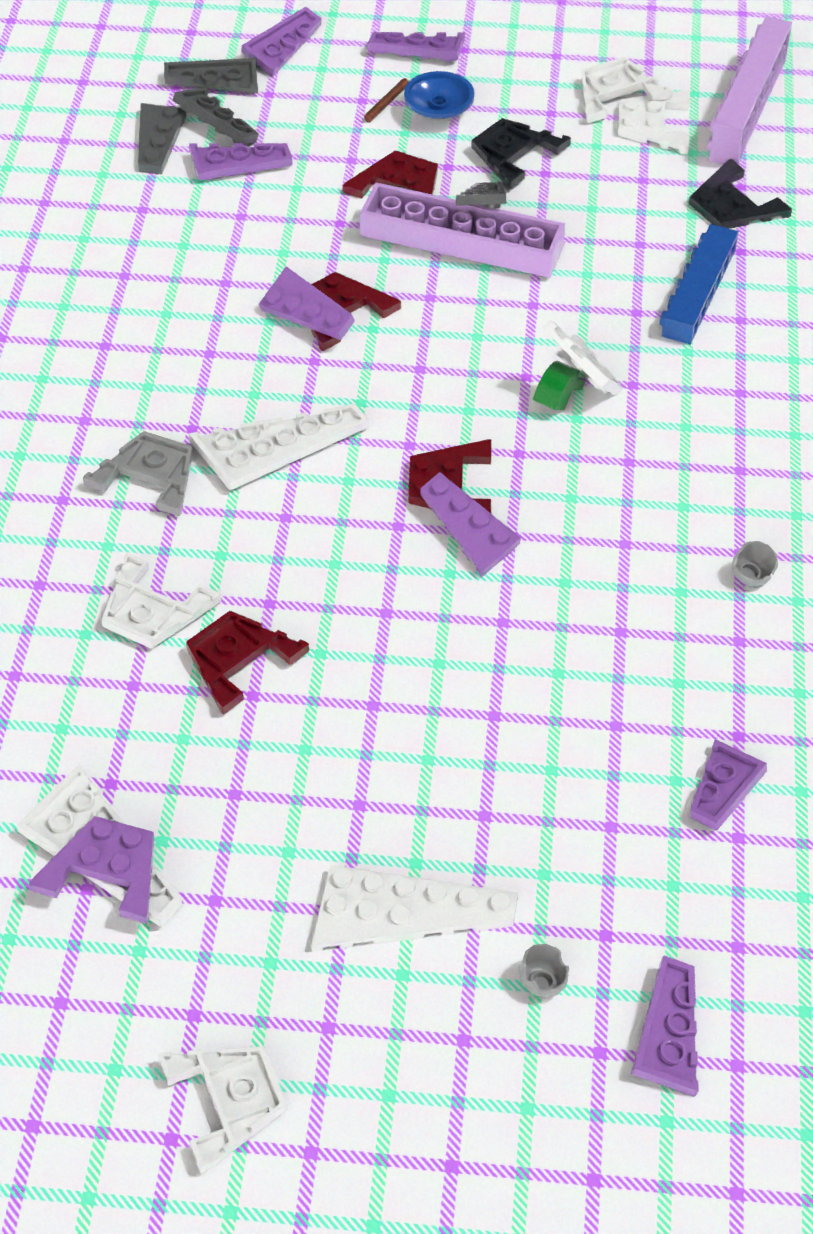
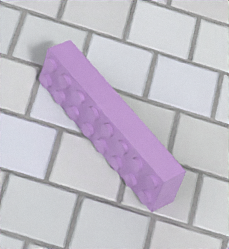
M765 16L762 25H757L755 37L751 38L749 50H745L742 63L738 65L736 76L732 77L730 88L725 92L723 104H719L716 117L712 118L710 131L713 132V136L710 137L707 150L710 151L709 161L724 164L729 159H732L739 164L786 62L792 28L791 21Z
M375 183L360 211V236L550 278L564 247L565 223L497 208L488 209L483 205L456 206L455 199Z

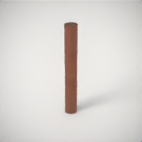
M401 79L364 115V119L367 122H371L405 90L409 82L408 79Z

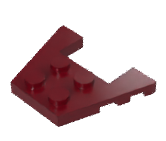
M395 150L343 184V193L362 199L372 185L381 183L433 195L438 174V163Z
M333 272L311 284L349 313L368 305L384 319L401 309V301L338 272ZM311 329L322 352L341 342L339 339Z
M492 439L410 456L408 503L431 509L420 495V490L439 472L462 490L463 464H491ZM472 498L491 513V499Z
M228 611L187 640L186 648L220 712L225 714L244 700L243 692L228 680L229 677L268 649H271L287 664L292 665L309 652V643L301 639L297 642L288 638L287 633L279 630L276 632L263 628L260 622L233 611Z

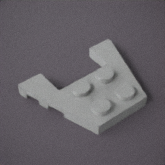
M143 431L121 447L119 454L111 460L105 459L99 464L100 468L95 472L86 473L83 476V484L106 492L119 473L165 488L156 501L157 509L180 516L193 457V448L190 445Z

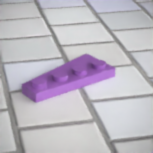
M189 143V151L198 180H210L218 177L234 176L293 165L292 155L287 143H256L254 147H248L243 145V143H233V147H219V143H209V147H198L197 143Z

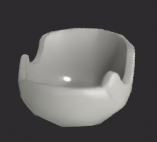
M760 541L744 543L732 561L734 575L741 583L751 587L766 584L778 568L776 552L768 544Z
M544 943L533 945L525 951L519 967L521 982L530 993L544 998L558 995L566 988L569 966L563 963L561 950Z

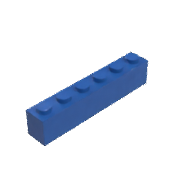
M710 224L706 233H701L698 248H694L691 255V264H686L683 279L679 278L677 282L676 294H671L667 305L668 310H663L659 322V325L663 326L661 337L692 344L736 251L739 231Z

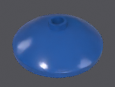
M432 71L420 74L411 79L404 90L405 102L410 109L421 116L432 119H448L462 114L473 104L475 94L472 84L466 78L446 71Z

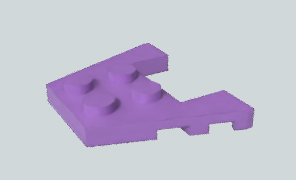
M94 816L31 879L29 883L30 891L58 898L70 872L128 887V890L119 907L120 917L147 924L149 921V900L151 895L150 884L153 867L154 832Z

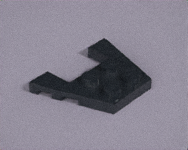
M501 118L471 140V148L510 189L525 179V171L512 163L536 145H540L558 155L571 145V137L563 135L562 138L552 136V131L545 129L541 132L530 130V125Z
M732 159L724 163L689 197V205L711 224L728 229L749 225V221L753 220L768 222L771 221L772 217L780 215L784 219L791 217L792 208L778 197L757 206L733 186V182L744 178L745 170Z

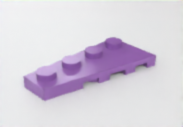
M305 6L241 46V52L248 58H256V64L274 77L321 26L322 18Z
M372 32L368 41V50L375 51L378 54L395 53L403 57L412 55L419 56L422 59L438 58L446 62L458 61L465 41V32H457V36H446V32H437L436 36H425L423 32H414L408 36H404L402 32Z
M287 266L258 304L264 312L339 340L343 339L355 322L351 313Z
M439 472L421 488L420 495L437 518L446 525L448 533L453 539L457 540L463 548L462 552L468 560L471 559L481 577L520 544L521 537L442 473Z
M663 955L659 963L631 1071L632 1075L694 1097L699 1092L698 1080H696L698 1054L695 1051L697 1024L694 1020V1006L696 1005L695 966Z

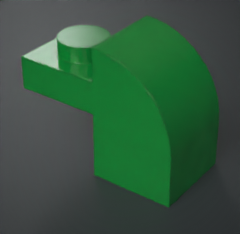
M556 360L549 365L542 375L532 400L553 410H565L572 390H582L586 380L578 377L580 370Z

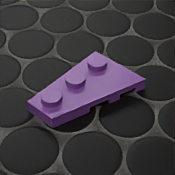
M715 739L710 759L707 760L705 766V774L702 782L699 783L690 809L691 818L717 831L767 772V763Z

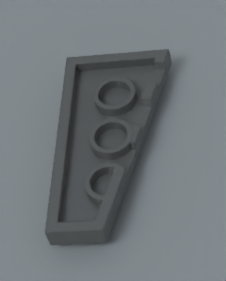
M256 58L164 62L165 84L258 93Z
M202 87L174 93L172 101L180 105L182 110L196 115L199 121L210 124L215 128L216 132L232 138L234 143L246 145L257 142L259 133L244 120L234 118V112L231 109L219 106L221 101L216 97L210 98L208 96L209 91L206 88Z
M140 104L139 172L162 175L185 121L186 111L175 106Z
M501 182L475 183L470 188L456 195V206L486 205L488 209L501 208V204H506V192Z

